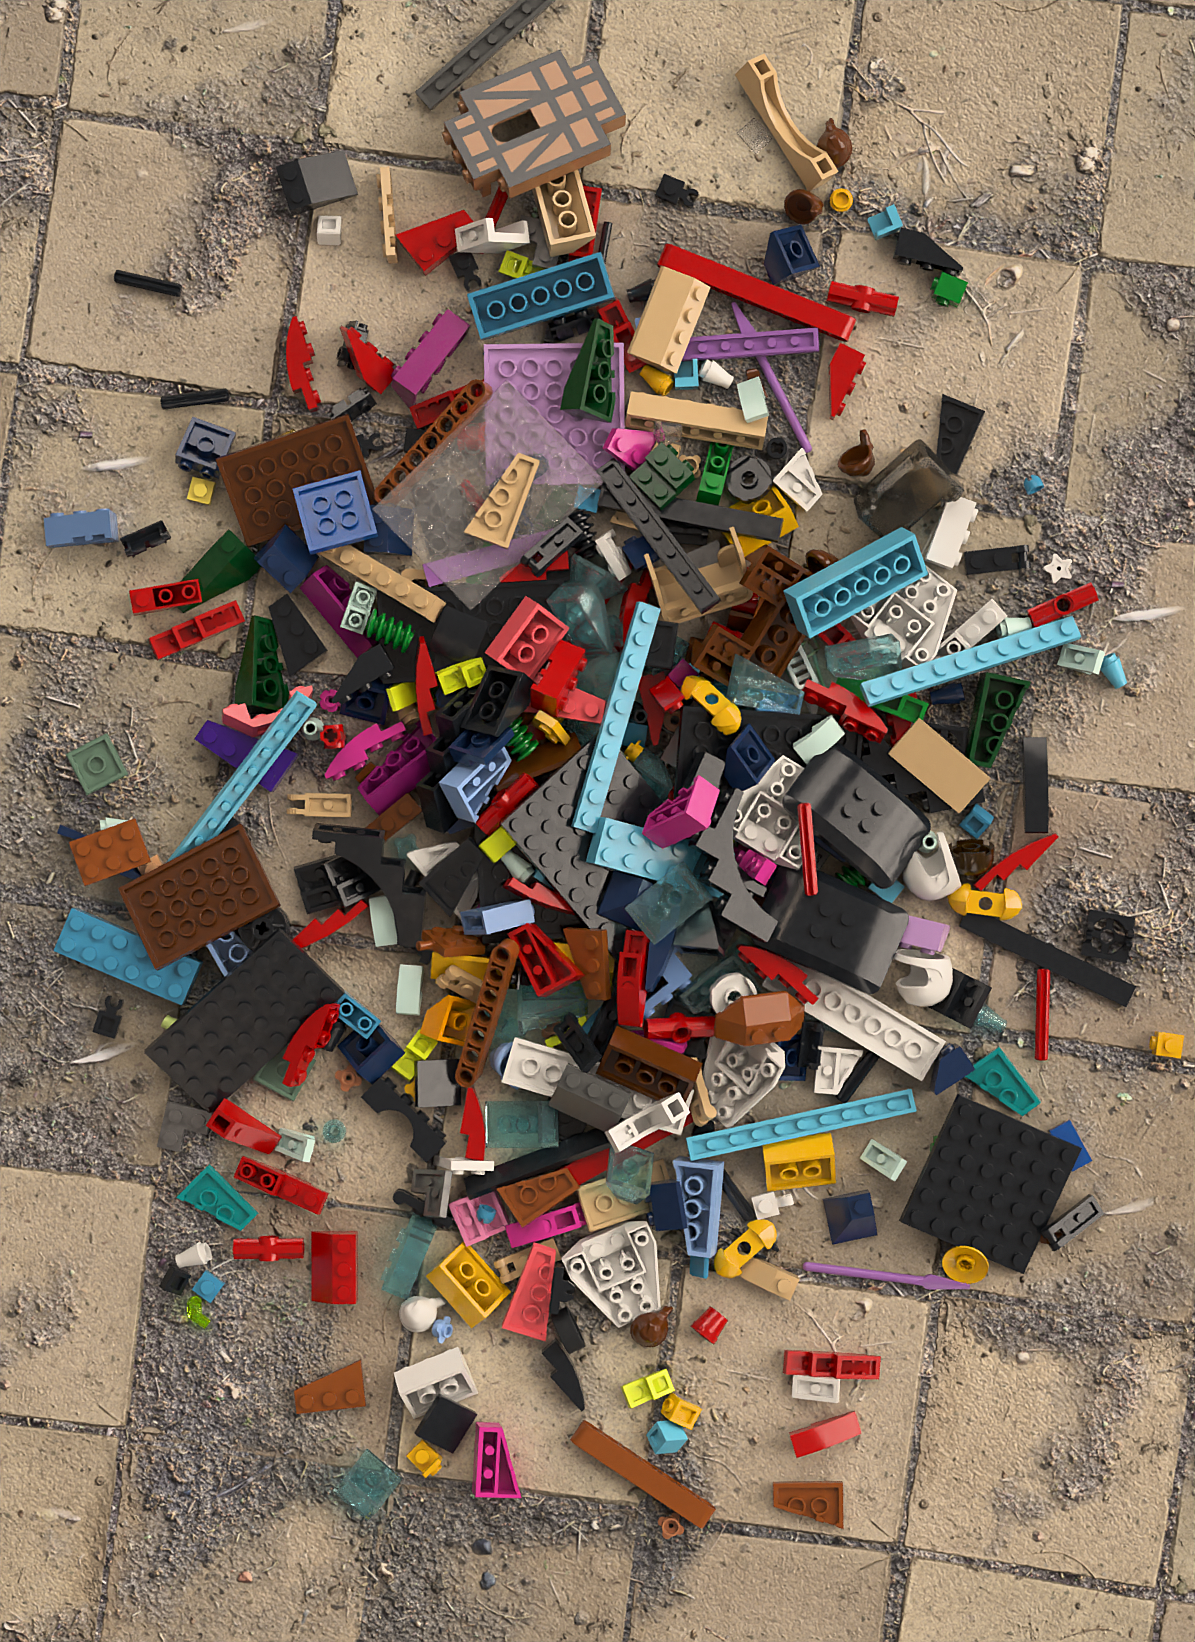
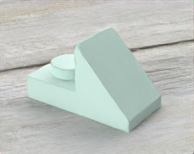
M1067 643L1062 647L1057 665L1089 675L1092 673L1099 675L1105 652Z
M280 1128L279 1135L282 1138L274 1150L300 1161L310 1162L315 1137Z
M873 1139L870 1140L860 1157L861 1160L893 1181H896L907 1163L900 1155Z

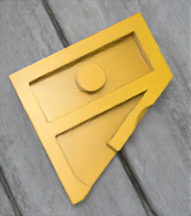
M539 710L531 722V725L546 733L545 737L555 744L559 741L566 746L571 739L557 720Z

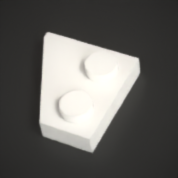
M801 448L772 482L807 513L822 496V492L816 482L812 467L809 465L805 450Z
M611 529L595 540L597 543L596 549L600 556L606 558L609 564L608 569L612 576L617 577L620 581L632 571L625 559L622 548L620 546L616 547L612 540V537L616 534Z
M818 1046V1049L822 1050L821 1066H818V1070L815 1071L814 1093L838 1095L845 1080L849 1077L853 1067L862 1056L863 1050Z
M434 1155L433 1165L452 1171V1174H464V1170H471V1174L484 1175L485 1171H494V1161L488 1159L480 1161L465 1157L445 1158L439 1155Z

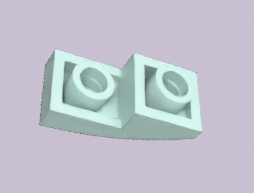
M759 376L737 384L746 422L750 423L769 416Z
M355 581L340 627L363 634L378 589Z
M830 715L813 726L812 732L793 743V748L803 761L808 764L814 755L827 751L845 732L833 716Z
M385 895L369 897L376 947L397 944L396 921L388 899Z
M400 964L396 998L397 1014L420 1015L423 995L421 992L424 974L423 966Z

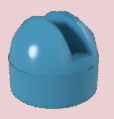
M1031 475L1032 480L1030 481L1028 478L1024 480V488L1028 495L1036 493L1044 487L1042 480L1037 475Z
M480 1204L476 1216L479 1222L483 1220V1224H489L493 1221L497 1211L491 1206Z

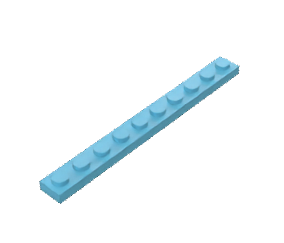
M640 601L636 602L571 827L596 833L661 608Z
M1073 616L863 682L859 687L867 706L870 707L1079 640L1081 634Z
M296 690L167 862L220 834L316 708L315 701Z
M912 1089L687 1137L685 1140L689 1159L693 1161L916 1112Z

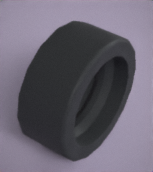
M564 1307L559 1310L558 1314H551L553 1325L567 1353L571 1354L584 1348V1339L569 1308Z

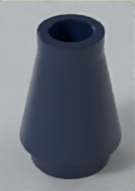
M953 682L930 692L933 705L960 704V701H965L961 682Z

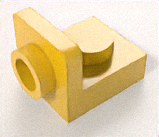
M1155 1031L1154 1036L1150 1038L1149 1049L1156 1056L1181 1059L1184 1035Z
M671 1392L663 1402L661 1414L668 1420L692 1430L702 1409Z
M421 1439L406 1455L423 1472L422 1476L424 1478L429 1474L434 1476L442 1467L440 1463L443 1457L424 1439Z

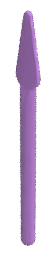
M732 302L731 306L740 333L756 332L738 305ZM766 356L756 357L801 447L806 453L811 452L812 446Z
M805 1262L802 1266L805 1271L921 1285L929 1290L970 1289L969 1284L932 1274L916 1276Z

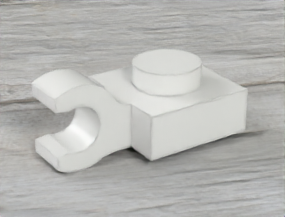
M774 1191L751 1197L757 1220L779 1215L778 1207L794 1204L791 1193L775 1197Z

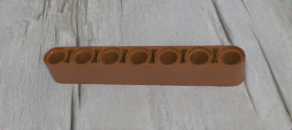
M471 380L376 487L374 491L375 500L386 506L397 505L487 404L493 394L492 387L484 381ZM482 385L483 393L477 397L476 389ZM467 403L468 409L466 413L461 414V406ZM451 420L452 428L446 432L445 424ZM433 438H436L437 445L435 448L431 449L430 441ZM420 455L422 461L419 466H416L415 458ZM405 472L406 480L401 484L399 478ZM389 489L391 497L386 501L384 494Z
M512 939L501 941L492 950L455 1074L456 1082L465 1088L472 1086L483 1074L519 954L518 944ZM502 949L506 950L509 956L505 955ZM496 970H499L502 973V976L498 975ZM490 990H492L496 994V996H493ZM484 1010L489 1013L490 1017L484 1013ZM478 1031L482 1032L483 1035H484V1037H482V1036L478 1033ZM472 1051L476 1052V1054L478 1055V1057H476V1056L472 1053Z
M586 1420L581 1422L570 1439L576 1446L699 1528L703 1529L716 1510L711 1503Z

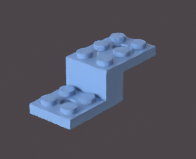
M674 947L662 975L667 982L646 998L644 1020L655 1012L654 1007L658 1003L664 1005L673 998L671 993L677 988L682 990L691 983L689 978L692 974L676 956L675 953L678 952L676 947Z

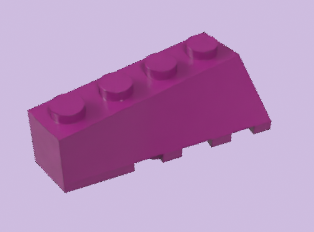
M449 309L443 315L441 313L437 315L432 323L434 327L431 331L428 332L426 330L418 341L420 344L416 350L411 348L405 357L407 361L402 367L398 365L391 374L393 378L391 387L408 408L416 405L417 394L419 392L424 394L432 381L431 375H438L446 363V356L450 358L468 334L470 325Z
M325 565L314 572L301 585L300 589L358 659L359 655L380 644V641H375V633L370 638H367V630L363 634H359L340 627L352 590L349 588L350 584L328 565ZM371 608L369 618L371 616L373 608Z
M420 720L415 723L417 727L411 734L407 732L401 739L403 743L395 752L391 750L386 755L385 763L382 766H376L357 787L367 803L379 816L406 793L416 788V784L430 772L425 749L437 738L434 734L424 736Z

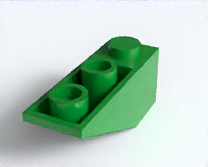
M710 443L696 502L719 506L734 445Z

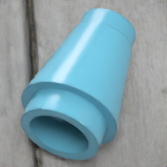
M1115 653L1104 656L1100 670L1114 688L1117 689L1127 684L1120 658L1116 657Z

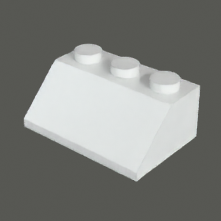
M458 1347L394 1372L399 1395L413 1419L427 1413L438 1393L455 1402L478 1394L465 1358Z

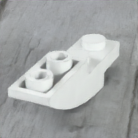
M991 599L940 644L937 655L933 660L972 648L1002 622L1007 615Z

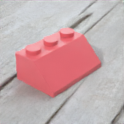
M525 596L485 653L506 669L524 672L533 679L551 655L559 640L567 633L569 627L537 602Z

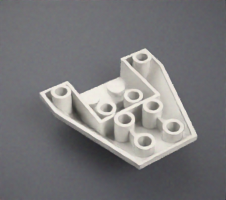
M926 566L928 575L851 616L862 638L896 665L904 668L926 663L935 658L957 593V589L928 566Z
M783 755L770 767L758 785L742 791L744 794L735 817L733 839L775 864L798 870L802 865L799 821L784 809L782 799L804 767Z
M715 1036L710 1037L702 1076L705 1087L708 1090L710 1104L717 1111L715 1117L727 1129L731 1128L775 1087L785 1068V1053L775 1042L742 1046L715 1038Z
M623 1221L582 1238L561 1258L570 1279L618 1328L633 1322L640 1314L661 1310L657 1245L647 1221Z

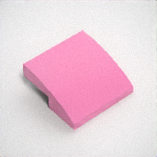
M497 1191L472 1200L466 1195L448 1204L466 1247L504 1231L505 1225L511 1224ZM480 1204L491 1206L497 1211L491 1223L483 1224V1220L481 1222L478 1221L476 1215Z

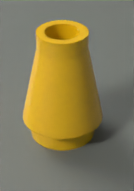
M649 364L645 365L639 374L657 395L666 396L675 383L672 380V376L651 367Z

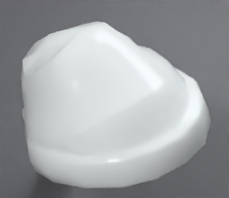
M410 1297L401 1304L399 1310L401 1323L411 1332L419 1333L426 1331L436 1320L437 1308L445 1305L448 1301L441 1297Z

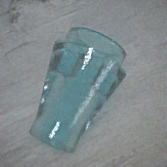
M984 1004L974 1024L1001 1033L1006 1027L1007 1021L1001 1018L988 1005Z

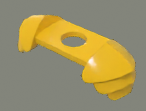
M694 675L686 676L681 687V693L684 695L685 700L693 697L714 717L711 721L712 725L716 726L718 731L723 732L724 735L735 733L741 724L739 708L720 693L708 679ZM714 695L718 698V702L716 704H708L705 701V697Z
M965 883L961 884L962 886L954 893L947 896L950 907L955 912L964 916L967 913L996 916L1000 917V920H1008L1016 916L1022 909L1018 893L1008 888H1005L1003 894L971 890V885ZM989 897L992 900V906L986 910L979 907V900L981 898Z
M756 1219L747 1224L749 1229L725 1250L720 1248L714 1257L716 1273L725 1278H734L741 1275L742 1271L740 1268L763 1247L770 1249L776 1241L777 1233L774 1224L765 1219ZM745 1241L750 1244L751 1251L748 1255H741L738 1252V1245L741 1242Z

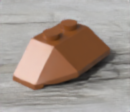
M787 991L741 996L722 1012L715 1015L714 1036L715 1038L742 1046L788 1041L802 1028L805 1005Z

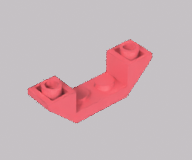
M312 685L307 687L298 686L289 691L288 701L296 690L312 699ZM245 703L240 705L231 704L222 709V722L253 738L263 735L282 709L268 715L259 714L250 719Z

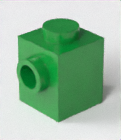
M942 272L940 277H935L930 290L934 292L931 298L936 299L935 302L941 306L948 307V305L957 308L968 282Z

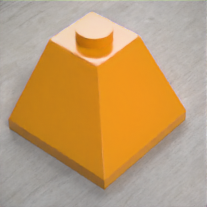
M447 995L426 1011L420 1034L438 1041L464 1046L476 1003L468 999Z

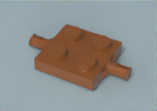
M454 925L452 928L433 927L429 930H422L421 939L423 941L416 942L418 951H435L443 958L484 954L485 945H489L482 943V936L464 935L463 926Z

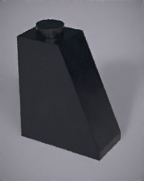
M694 890L693 893H684L673 945L680 953L725 957L718 919L713 915L715 911L714 902L704 891Z

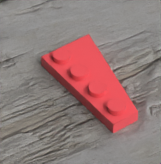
M540 672L532 679L537 684L541 679V676H539ZM577 688L573 692L570 691L567 696L569 699L564 711L560 710L557 718L601 725L607 702ZM530 703L523 712L537 714L539 710L532 708Z
M533 1242L502 1322V1328L546 1342L556 1256L555 1249Z

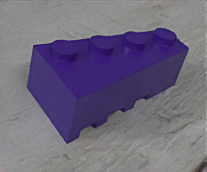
M210 720L205 722L194 738L235 768L240 766L259 741L258 738H252L242 732ZM284 749L258 784L268 791L274 792L300 754Z

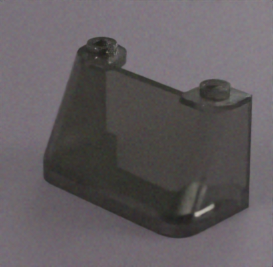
M918 439L859 490L854 498V505L858 518L882 538L900 527L911 532L910 528L940 501L944 499L946 502H955L962 496L965 490L959 480L929 446L921 439Z

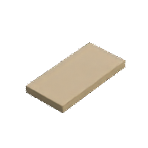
M920 718L914 722L888 752L891 757L958 813L967 806L990 780L987 774Z
M664 1159L581 1185V1188L576 1193L588 1231L593 1232L649 1212L648 1203L644 1202L642 1190L646 1189L645 1183L670 1179Z

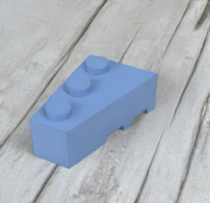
M97 509L94 512L74 511L71 515L51 513L49 518H44L46 546L49 548L119 542L117 514L110 509Z

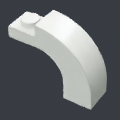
M678 1092L618 1122L619 1124L607 1130L605 1134L615 1153L646 1135L675 1123L688 1115L690 1111Z

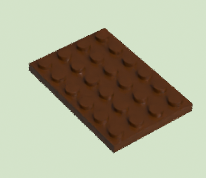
M349 414L216 458L247 547L272 539L285 524L292 531L303 528L293 488L360 470L369 504L378 503L374 497L375 488Z
M242 824L225 831L118 888L149 958L157 971L281 906Z

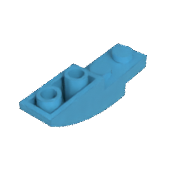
M347 991L335 1002L340 1004L338 1018L365 1039H368L381 1022L379 1018Z

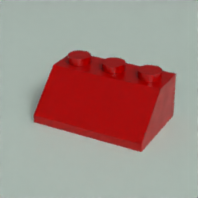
M311 1231V1301L327 1304L357 1303L358 1231Z

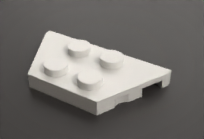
M457 841L409 851L407 856L420 872L427 876L460 845ZM477 870L454 911L460 920V912L470 910L479 892Z

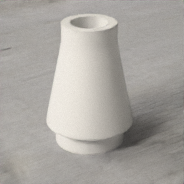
M706 359L698 372V376L702 378V381L722 386L726 389L729 388L734 378L714 360L709 361Z
M198 1242L182 1253L177 1254L175 1259L179 1268L203 1265L212 1259V1253L206 1242Z

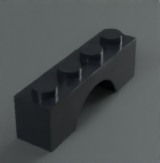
M381 1076L361 1098L376 1113L394 1110L404 1114L413 1127V1139L410 1147L427 1163L446 1144L447 1140L445 1137L447 1135L438 1126L434 1128L428 1122L430 1118L421 1109L417 1111L412 1106L414 1102L405 1093L401 1095L395 1089L397 1085L391 1078L387 1077L385 1079Z

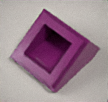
M681 659L667 677L681 689L686 676H698L699 674L684 659Z

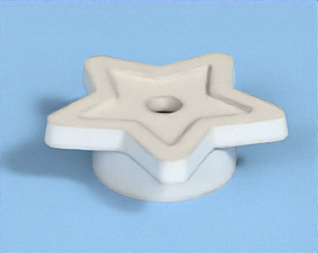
M1053 554L1052 562L1044 566L1043 570L1050 573L1053 584L1061 578L1071 579L1072 576L1068 568L1072 560H1062L1057 554Z

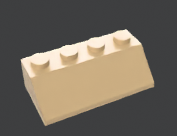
M578 170L532 189L550 257L573 253L596 238Z
M661 266L627 353L658 370L677 374L711 287L693 277Z

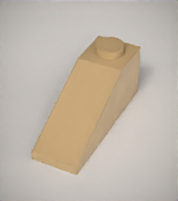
M738 1249L741 1255H748V1253ZM752 1257L740 1268L742 1274L739 1275L743 1279L789 1301L800 1280L798 1275L755 1257Z

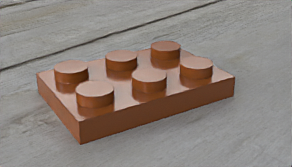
M136 818L69 842L84 886L151 863Z

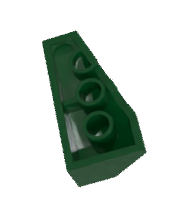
M598 318L594 319L565 384L560 410L576 417L606 423L612 422L616 401L615 392H612V378H615V370H611V357L614 355L613 325Z
M228 529L180 581L198 579L202 602L178 607L182 613H186L208 600L249 581L262 568L253 558L255 554L231 530Z
M256 615L251 617L235 686V704L245 703L249 714H272L284 708L287 704L289 689L288 685L284 684L281 673L284 668L283 663H279L276 651L279 646L273 621Z

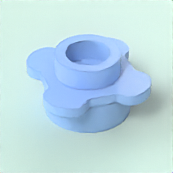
M445 1316L443 1320L437 1319L433 1324L432 1334L434 1337H437L438 1343L442 1344L446 1338L452 1335L453 1326L450 1324L451 1318L449 1316Z

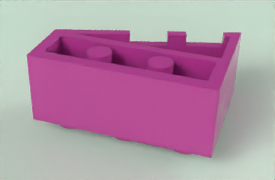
M698 775L694 778V784L690 788L686 789L683 787L678 791L680 795L673 801L666 800L648 815L642 834L664 849L685 838L691 837L693 834L706 830L711 824L710 818L720 790Z
M476 1422L472 1482L474 1496L521 1498L502 1426L499 1422Z

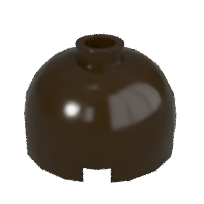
M981 839L958 840L957 845L953 847L952 843L948 845L957 873L964 875L966 879L978 878V875L986 873L993 864L995 848L992 842H989L988 846L984 845Z

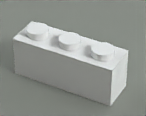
M952 493L948 495L924 561L951 570L954 565L958 566L962 556L959 549L961 544H966L970 531H967L969 522L974 523L978 510L975 509L976 502Z

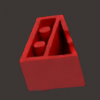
M461 210L401 232L395 236L400 245L426 276L448 259V256L458 251L455 229L474 221L465 210Z
M561 639L549 656V663L546 669L542 668L539 676H541L538 685L533 683L530 688L531 707L556 718L560 710H565L569 700L567 696L570 691L573 692L575 690L579 671L583 672L588 662V659H586V649Z
M526 923L508 933L509 938L518 944V957L538 997H547L586 976L536 924Z

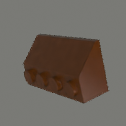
M566 730V733L571 738L566 746L559 741L557 744L549 742L545 738L538 741L539 743L535 750L524 759L516 762L519 753L514 754V756L510 757L512 761L499 784L495 785L497 791L499 792L504 788L507 789L524 772L534 779L557 770L581 748L576 733H570V730Z
M616 1026L595 1074L656 1101L679 1092L684 1102H686L703 1063L620 1026Z

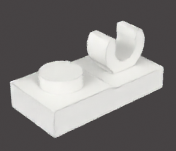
M793 1375L792 1398L831 1403L839 1402L840 1379Z

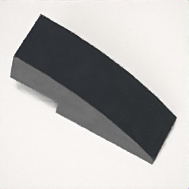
M555 1338L542 1349L543 1356L555 1368L550 1377L582 1412L585 1409V1400L579 1375L567 1351L558 1339Z

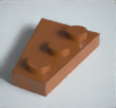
M564 928L563 931L574 963L586 975L580 979L586 998L592 1000L611 999L607 929Z
M565 1168L541 1175L540 1177L497 1188L521 1227L524 1228L581 1187L569 1169Z
M361 1359L295 1389L296 1414L365 1407L366 1397Z
M843 1481L773 1482L774 1507L844 1529Z

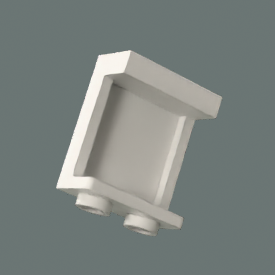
M484 218L455 229L458 252L499 254L530 243L527 221L523 220L494 230L493 218Z

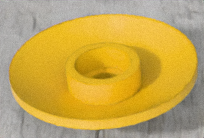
M969 1246L953 1247L944 1254L942 1259V1267L945 1273L951 1279L966 1284L977 1283L984 1279L988 1273L989 1264L986 1257L977 1249Z

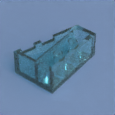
M891 633L824 647L827 669L835 677L872 680L903 670L900 641Z
M735 653L726 698L736 705L800 715L804 691Z
M727 952L725 957L718 959L694 978L684 989L676 992L675 996L688 1013L696 1014L712 1008L709 999V988L722 975L739 972L754 984L756 991L762 989L736 954ZM732 991L729 993L728 1000H735L739 993Z
M580 980L547 997H538L532 985H520L519 990H517L519 1036L526 1035L527 1031L536 1028L540 1030L545 1029L547 1025L558 1021L561 1023L568 1012L573 1013L577 1018L588 1015V999L585 996Z
M413 1213L407 1228H401L396 1240L400 1242L398 1249L393 1247L388 1259L392 1264L390 1268L385 1267L380 1279L384 1281L381 1290L402 1299H408L437 1229V1226L432 1223L431 1219L420 1217Z

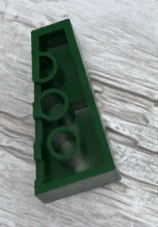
M989 672L980 673L965 757L977 767H992L1003 743L1004 736L1013 722L1012 719L1023 701L1022 698L1029 688L1031 681Z

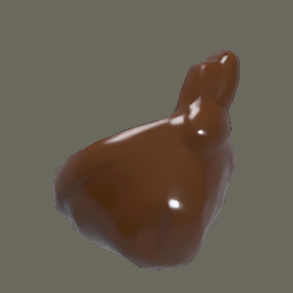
M829 118L825 123L826 129L819 138L816 147L827 152L835 167L839 168L851 157L852 142L846 132L836 127L833 118Z
M804 189L793 190L784 200L785 212L795 223L807 225L814 221L818 215L822 214L824 206L822 200L810 191Z
M866 429L860 430V444L848 449L838 460L839 470L849 476H867L875 466V458L872 452L874 446L870 442Z
M812 549L805 555L807 566L813 574L839 561L836 556L824 550Z
M664 1306L659 1312H649L637 1316L630 1328L632 1339L643 1347H656L660 1345L668 1334L667 1317L673 1307Z

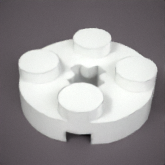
M739 972L722 975L709 988V999L713 1010L716 1013L722 1012L733 1003L731 999L728 1000L729 993L732 991L739 993L736 999L741 996L756 995L757 991L754 984Z

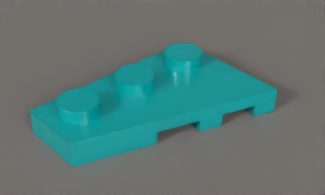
M1000 1046L974 1063L973 1066L976 1070L965 1076L1021 1116H1024L1041 1103V1100Z
M210 1164L176 1197L181 1201L185 1200L201 1211L204 1210L216 1216L218 1220L240 1231L258 1214Z

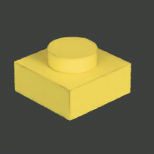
M192 476L187 499L210 505L216 483Z

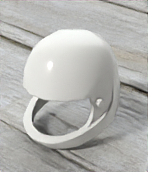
M943 832L936 833L939 847L933 855L924 858L918 851L914 852L911 860L902 871L903 880L907 888L918 898L926 901L942 899L954 893L962 886Z
M897 949L893 959L910 964L911 969L908 976L896 982L897 989L908 1004L920 1007L933 1006L943 1001L949 994L953 982L950 957L937 952L931 955L920 952L918 949Z

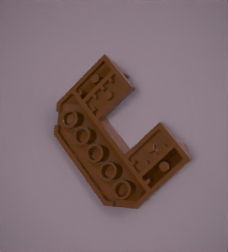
M767 544L744 557L747 561L751 562V565L739 584L765 600L741 639L713 624L702 643L695 638L693 640L691 665L744 697L752 695L753 692L761 689L767 690L775 687L806 637L796 628L783 590L808 578L813 573Z

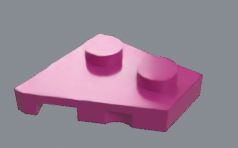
M612 428L602 449L634 472L645 462V457L651 452L659 434L656 432Z

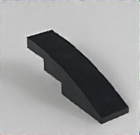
M1023 737L1022 793L1025 833H1048L1047 737Z

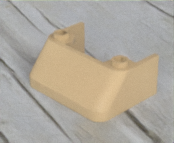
M734 527L729 528L733 544L719 550L717 554L718 562L698 568L721 599V602L704 614L699 612L666 566L653 569L649 554L644 555L664 621L681 623L745 603L751 599L753 592L739 584L747 571V566Z

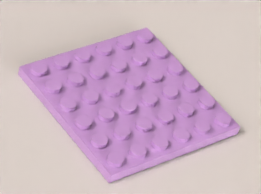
M583 343L484 344V382L488 383L493 390L491 399L485 405L486 485H491L495 480L502 477L518 453L529 457L541 455L548 461L547 472L534 480L532 485L603 484L595 471L614 457L602 448L612 428L625 429L624 343H614V355L611 357V370H615V378H612V392H615L616 396L611 423L576 417L560 410L565 384ZM616 459V461L625 471V465ZM542 460L537 468L539 472L543 471L542 466L544 462Z

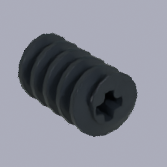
M586 509L570 513L561 519L563 521L568 516L584 532V536L571 546V548H578L573 555L574 557H582L579 561L599 555L595 548L597 543L595 540H592L597 532L589 531L594 526V523L586 522L591 517V514L583 513Z

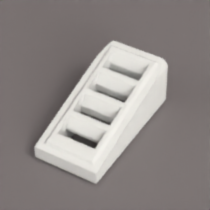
M800 645L796 653H800V656L791 659L786 667L797 692H801L804 684L799 685V683L811 678V681L819 684L812 666ZM804 661V664L793 669L791 668L792 665ZM806 669L808 670V673H805L796 678L795 674H798Z

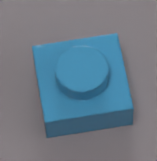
M579 485L574 509H586V512L596 514L601 490Z
M206 1270L192 1290L211 1303L225 1283Z

